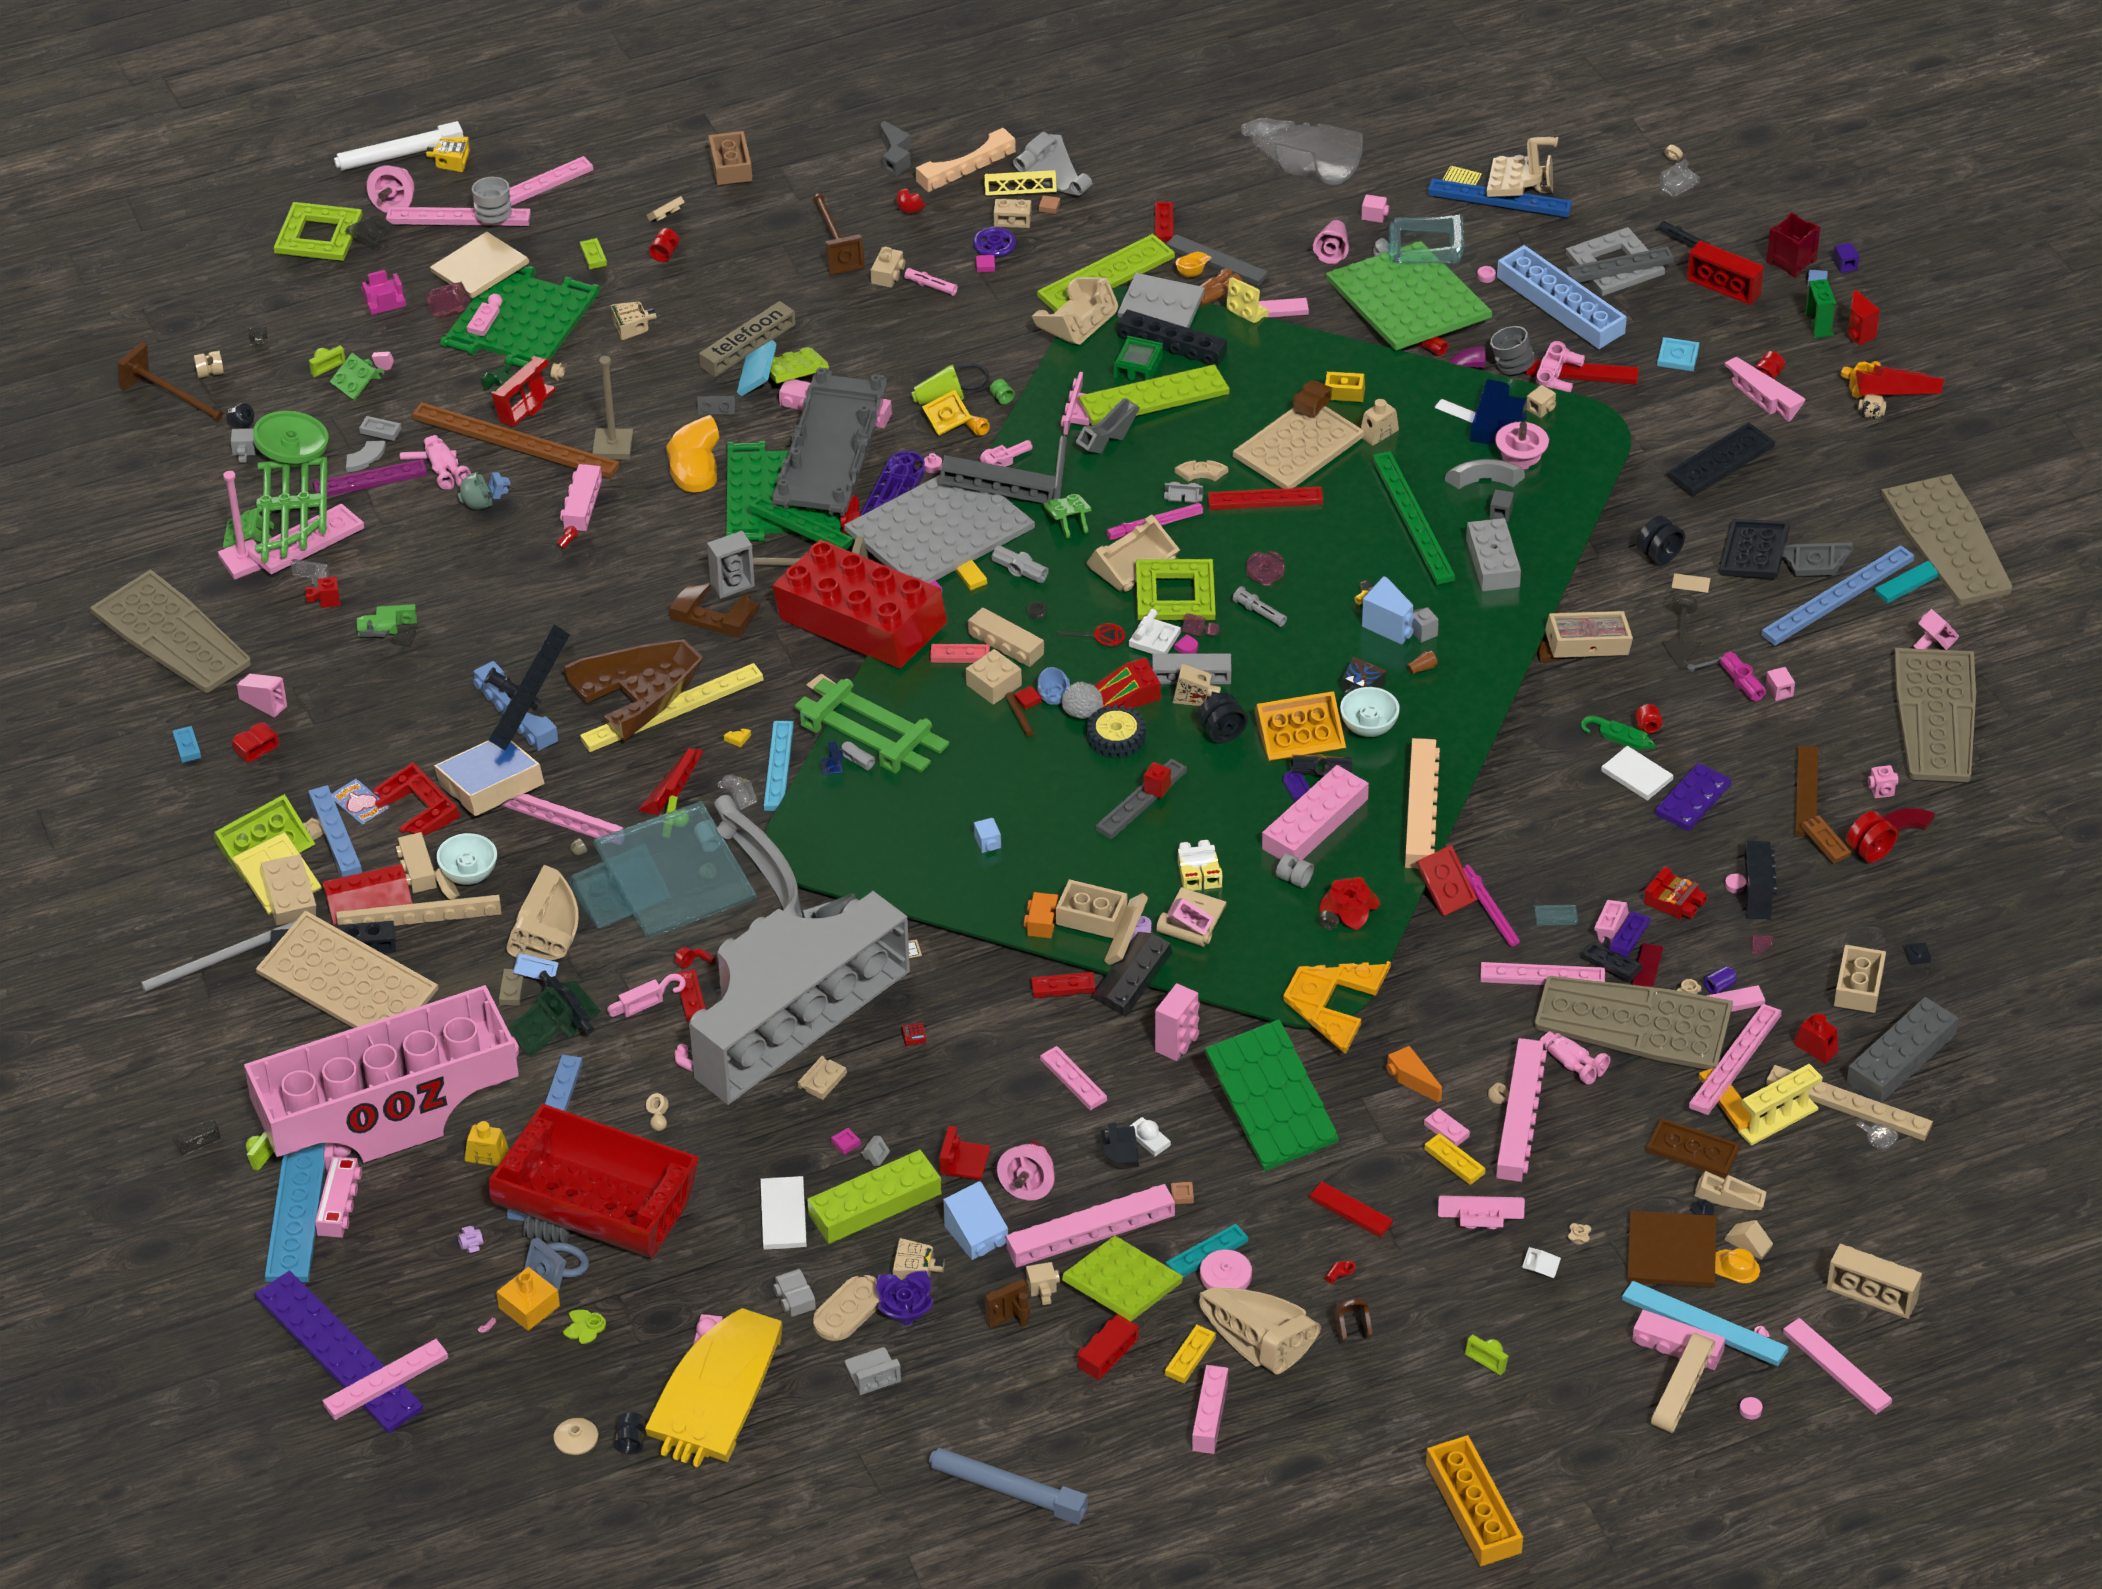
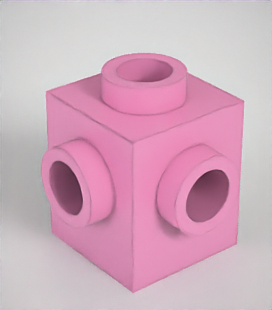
M1891 765L1872 768L1871 776L1868 777V785L1872 790L1874 798L1894 796L1895 787L1898 784V775L1893 772Z

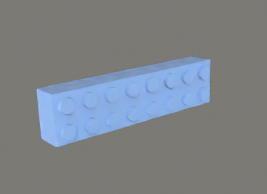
M1525 245L1498 260L1497 278L1598 349L1625 334L1627 316Z

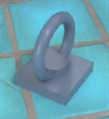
M537 1237L531 1240L524 1270L527 1267L531 1268L558 1289L559 1293L562 1277L570 1278L582 1275L589 1267V1260L586 1254L574 1245L561 1242L545 1244ZM555 1251L573 1254L579 1259L580 1265L577 1268L565 1269L566 1260Z

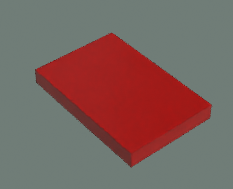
M1452 845L1416 861L1442 917L1478 900Z

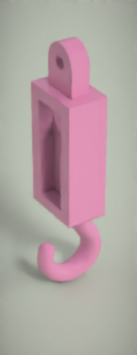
M670 974L660 984H658L656 979L618 995L619 1001L611 1004L607 1011L611 1017L622 1013L629 1017L663 1002V993L671 981L680 982L678 987L673 988L674 993L682 991L686 985L685 978L679 974Z

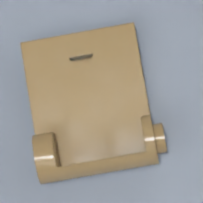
M1181 887L1175 900L1184 898L1214 917L1205 935H1200L1178 926L1166 918L1168 913L1163 912L1157 923V932L1203 947L1205 944H1209L1212 931L1226 906V902ZM1200 920L1196 922V926L1199 925Z

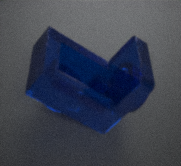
M836 741L828 743L829 757L821 759L823 775L842 772L841 761L844 760L843 751L838 749Z

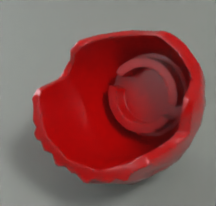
M908 189L900 190L897 193V205L904 213L914 214L926 206L919 194H909Z

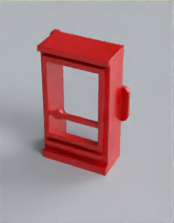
M533 356L526 366L520 369L495 392H491L500 423L514 427L528 414L533 416L543 407L542 402L556 391L555 387L544 384L541 371L548 366V359ZM527 382L530 392L525 396L522 386ZM520 388L522 399L511 408L509 398L518 392Z

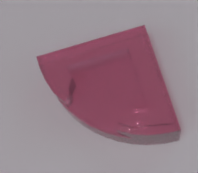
M1753 935L1752 955L1761 954L1762 951L1770 948L1773 936Z

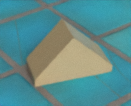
M1757 1220L1738 1223L1725 1236V1241L1738 1248L1750 1251L1753 1256L1761 1260L1773 1246L1772 1241Z

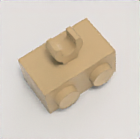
M882 247L871 268V284L893 287L895 281L899 279L900 271L905 267L903 251Z

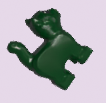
M505 363L502 368L495 370L493 373L486 372L482 374L481 384L483 385V390L487 391L496 384L497 386L491 390V392H495L515 375L517 371H513L510 374L508 371L511 368Z

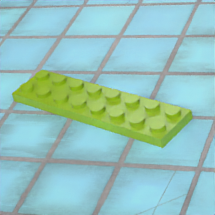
M1151 234L1038 290L1037 297L1056 312L1070 300L1067 287L1074 278H1107L1111 288H1115L1133 279L1135 273L1143 274L1175 258V252L1154 234Z
M1210 365L1081 395L1078 397V402L1093 426L1099 423L1123 398L1129 399L1140 407L1137 415L1227 395L1229 394V387L1217 367Z

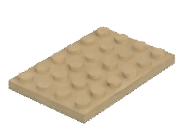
M1326 406L1321 409L1315 418L1294 411V408H1292L1233 451V457L1281 488L1289 489L1296 487L1362 439L1365 431Z

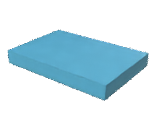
M773 340L746 355L737 390L740 396L747 394L768 381L776 349V343Z

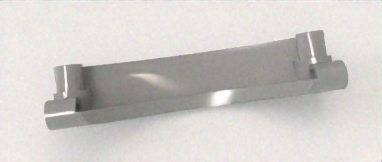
M723 795L719 797L714 803L723 819L717 827L718 833L726 839L733 837L749 854L776 892L784 908L783 911L802 918L796 879L783 854L761 829L738 810L730 796Z

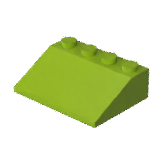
M285 794L214 833L216 844L245 883H247L232 861L233 857L284 832L299 854L315 846L313 839Z

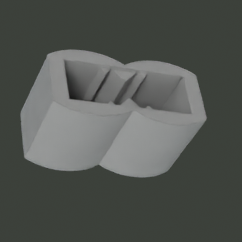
M800 1269L775 1277L776 1284L773 1285L776 1296H780L782 1299L781 1305L784 1312L788 1311L790 1316L794 1317L816 1309L814 1295Z

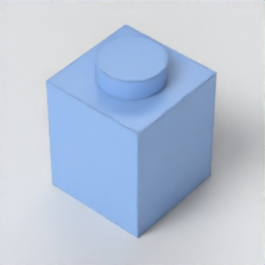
M993 818L974 822V837L982 853L1001 848V834Z

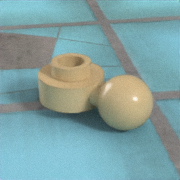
M654 1093L647 1099L646 1108L654 1115L650 1120L652 1129L662 1131L667 1125V1120L662 1114L668 1108V1100L663 1095Z

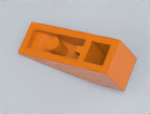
M1410 1046L1388 1055L1386 1069L1389 1075L1393 1076L1398 1083L1436 1102L1442 1100V1086Z

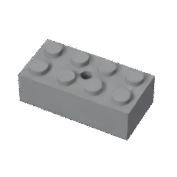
M1505 518L1467 522L1466 539L1481 590L1490 591L1520 587L1521 569Z

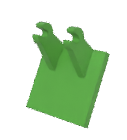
M351 353L330 382L355 400L371 379L381 378L379 373L384 374V370L371 367L373 362L370 359L363 360Z
M1071 494L1067 498L1051 499L1049 502L1043 503L1044 508L1055 520L1060 519L1063 534L1066 538H1070L1066 516L1074 513L1078 514L1082 532L1084 534L1088 533L1084 513L1090 512L1091 507L1080 495Z
M258 507L246 511L240 515L244 540L251 538L262 543V531L258 529H262V517L259 515L260 509ZM233 518L227 521L223 543L224 549L237 544ZM270 521V528L274 529V523Z

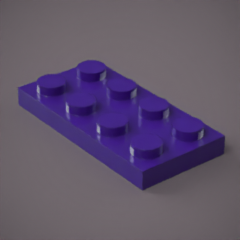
M1697 763L1655 809V815L1690 831L1731 786L1732 779Z

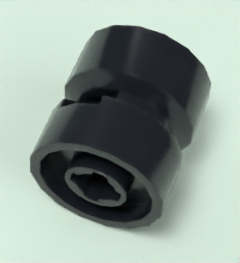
M627 1412L619 1416L614 1443L618 1451L624 1454H637L642 1451L647 1424L644 1416L635 1412Z

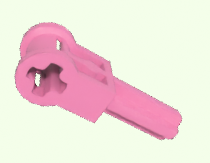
M1029 440L1008 449L1001 445L994 449L985 450L980 456V461L1006 467L1013 464V457L1032 450L1033 446Z

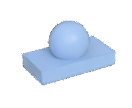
M518 953L513 973L541 979L539 977L540 972L545 970L552 977L556 975L558 962Z

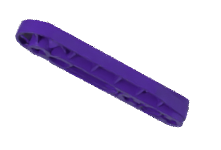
M901 451L892 455L887 461L861 516L910 491L908 490L909 487H912L911 490L918 487L925 473L923 457L913 451ZM918 461L922 468H916L915 462Z

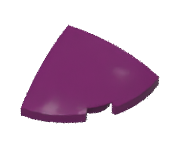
M1485 346L1466 348L1454 355L1450 363L1466 367H1485Z

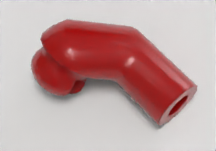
M568 526L565 529L564 535L557 542L562 549L578 536L577 528Z
M1352 1261L1335 1263L1325 1276V1280L1330 1284H1334L1339 1276L1351 1275L1356 1269L1355 1263Z

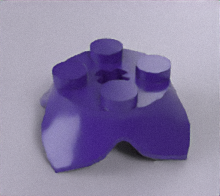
M926 1270L914 1271L903 1280L892 1274L878 1275L876 1291L880 1299L878 1308L891 1319L904 1325H910L932 1307L933 1298L929 1297L931 1281Z

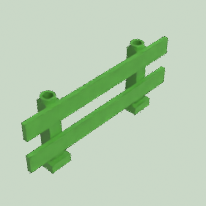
M823 678L814 686L815 691L824 695L818 702L804 696L795 705V708L800 710L802 726L818 733L821 730V722L859 740L878 750L880 766L895 774L901 769L900 762L919 772H922L931 763V760L912 751L919 743L939 754L949 745V741L930 732L932 728L930 720L924 718L913 724L852 693L853 683L849 679H841L837 684H834ZM841 703L904 736L895 743L836 713L833 709Z

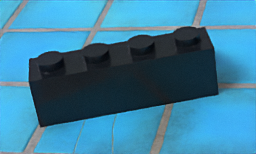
M1138 931L1128 945L1123 959L1114 964L1092 997L1127 1017L1151 981L1172 955L1171 944L1154 933Z

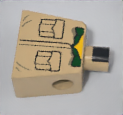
M900 1238L893 1275L903 1280L914 1271L926 1270L930 1278L931 1271L943 1273L945 1260L934 1259L933 1247L930 1245Z

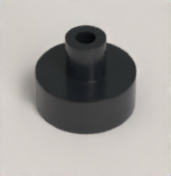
M1706 1199L1697 1200L1693 1204L1692 1214L1713 1216L1714 1206Z

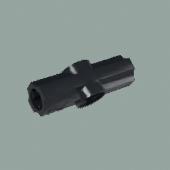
M1292 754L1290 761L1291 772L1315 773L1323 776L1336 765L1350 773L1352 772L1351 757ZM1320 761L1326 762L1324 768L1317 769V764Z

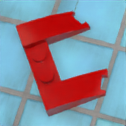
M414 762L373 789L374 794L379 795V800L375 801L378 809L412 792L428 807L399 827L400 832L404 834L406 832L414 834L421 832L423 836L448 825L460 817L457 806Z

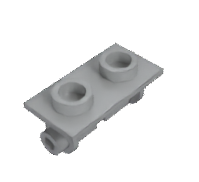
M1178 482L1165 483L1166 492L1164 499H1167L1168 502H1181L1182 496H1185V503L1202 502L1203 486L1196 483H1190L1189 485Z

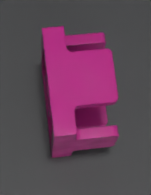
M382 270L368 274V286L366 282H362L361 293L371 315L406 306L402 284L397 274H393L394 279L387 280L386 271Z

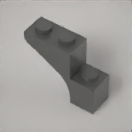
M883 121L881 123V139L888 150L883 155V170L897 177L911 166L910 152H908L911 149V135Z
M1123 398L1099 423L1093 426H1084L1076 442L1090 452L1101 454L1109 438L1124 439L1140 407L1129 399Z

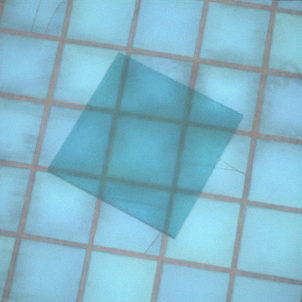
M702 801L594 839V846L647 938L756 899L755 891L724 838L718 833L717 826Z

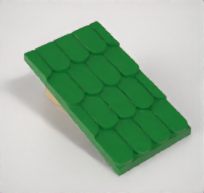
M1280 1019L1205 1048V1054L1264 1172L1338 1142L1339 1137L1306 1074V1070Z

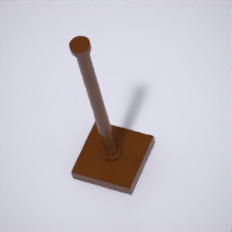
M820 193L816 194L813 198L814 202L818 204L834 238L833 240L825 241L829 274L865 268L861 234L841 238L824 202V196Z
M140 342L118 361L120 389L126 391L143 376L209 414L215 421L218 422L223 417L222 411H216L149 372L147 344Z

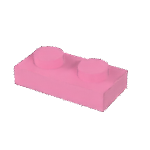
M1437 1109L1424 1119L1426 1127L1436 1134L1440 1133L1456 1146L1470 1136L1468 1129L1441 1109Z

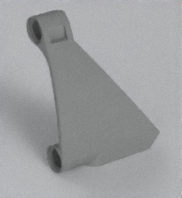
M1046 132L1040 133L1028 143L1025 151L1013 161L1015 168L1020 172L1056 170L1057 190L1064 193L1081 195L1093 185L1091 178L1087 174L1082 173L1077 176L1061 135H1049ZM1052 180L1043 181L1041 183L1047 187L1053 188Z

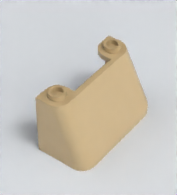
M1074 278L1067 287L1070 300L1054 314H1048L1045 310L1037 311L1032 315L1035 325L1071 344H1081L1117 311L1118 303L1107 278Z
M1153 515L1145 518L1143 525L1136 526L1132 532L1110 546L1106 545L1103 547L1102 545L1096 549L1087 561V565L1091 570L1120 592L1123 590L1125 592L1129 591L1134 587V583H1136V559H1177L1176 555L1180 549Z

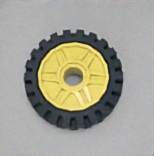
M1113 705V708L1105 706V710L1100 708L1098 713L1094 712L1092 717L1090 716L1087 724L1088 743L1093 751L1096 750L1099 755L1103 753V756L1107 758L1111 755V758L1116 759V755H1119V759L1124 758V754L1129 757L1132 752L1134 754L1137 753L1138 749H1141L1145 743V720H1143L1142 715H1139L1138 711L1135 710L1133 712L1131 707L1126 710L1124 705H1121L1120 708L1117 705Z

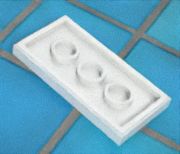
M803 1176L761 1179L764 1250L807 1247Z

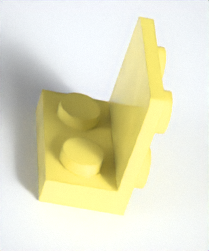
M1233 277L1229 279L1226 309L1253 323L1258 322L1263 317H1267L1269 309L1259 304V289Z

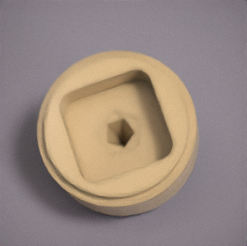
M1669 145L1664 151L1667 158L1676 162L1683 156L1682 151L1674 145Z

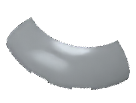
M1480 459L1465 462L1454 467L1446 473L1445 481L1461 489L1470 483L1478 482L1480 478H1491V481L1501 482L1514 487L1525 478V472L1521 467L1506 461Z

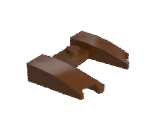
M704 583V585H688L669 607L670 619L741 638L758 611L760 603H754L750 599V595L745 593L728 614L699 607L711 588L710 583Z

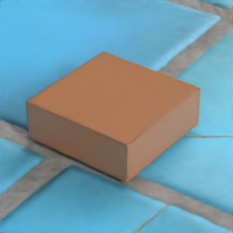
M1043 195L1039 204V211L1056 214L1060 205V198Z
M1192 1182L1171 1183V1193L1175 1204L1194 1203Z

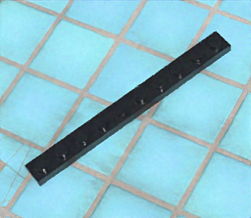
M555 624L552 626L488 741L504 751L509 746L570 636L562 628Z

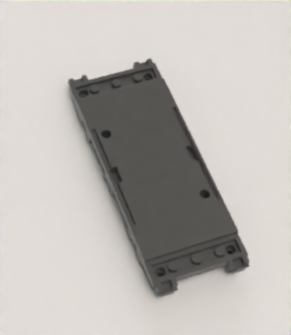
M819 367L816 370L811 385L808 386L807 399L804 398L803 412L799 424L795 425V433L792 435V444L787 459L783 460L782 472L778 475V483L773 494V507L784 505V508L788 509L789 505L829 510V514L839 512L841 516L845 515L852 500L887 390V378H885V375L874 374L871 376V380L832 376V371L829 368Z

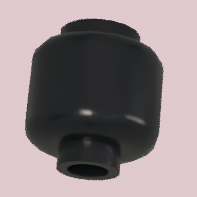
M247 403L235 404L227 411L228 422L235 428L247 427L252 424L255 418L253 408Z

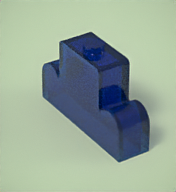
M1487 379L1471 425L1470 441L1493 444L1496 441L1498 431L1502 427L1515 422H1526V399L1509 396L1510 387L1507 383Z

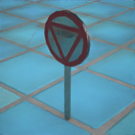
M1110 623L1098 626L1095 629V633L1058 631L1057 633L1058 635L1095 637L1099 644L1107 647H1116L1125 639L1124 630Z

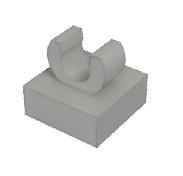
M874 1136L867 1143L864 1151H861V1154L866 1160L869 1159L873 1166H880L890 1150L881 1136Z

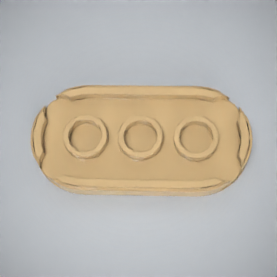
M864 1275V1277L858 1278V1276L847 1280L816 1310L813 1322L816 1333L826 1340L838 1341L849 1337L878 1309L880 1299L876 1291L877 1278Z

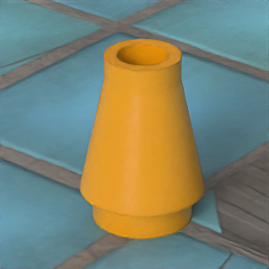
M970 415L972 419L964 424L976 435H985L990 428L987 419Z

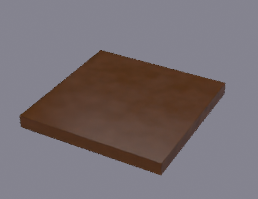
M1630 1211L1627 1282L1635 1281L1637 1283L1715 1288L1717 1216Z

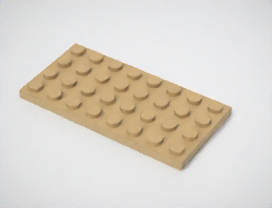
M306 910L256 968L257 974L353 1028L426 1005L439 989L438 984Z

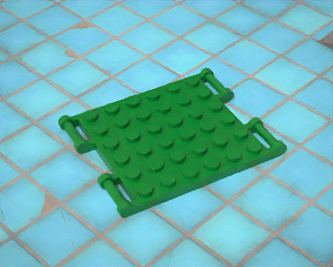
M524 266L516 272L525 275L513 273L474 297L446 336H442L440 346L446 348L449 346L463 350L470 355H475L479 349L507 356L505 363L509 366L524 367L531 361L533 356L550 361L598 296L600 286L575 281L567 276L564 278L562 285L553 284L533 278L536 272L535 267ZM570 287L577 288V289L584 290V291H588L589 293L582 292V291L575 290V289H571ZM490 295H500L502 298V304L499 307L500 312L485 336L469 333L467 326L482 302L488 304Z
M765 441L735 444L728 442L726 536L743 531L748 540L765 542V534L797 533L749 511V504L759 496L773 501V494L778 483V475L782 472L783 460L787 459L789 451H765ZM759 450V451H754V452H734V451ZM788 506L789 509L841 532L839 512L829 514V510ZM802 535L803 541H808V539H810Z

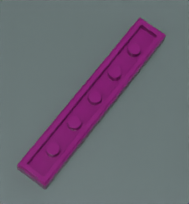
M420 459L327 479V496L427 476L424 460ZM320 480L313 482L316 494L320 493Z

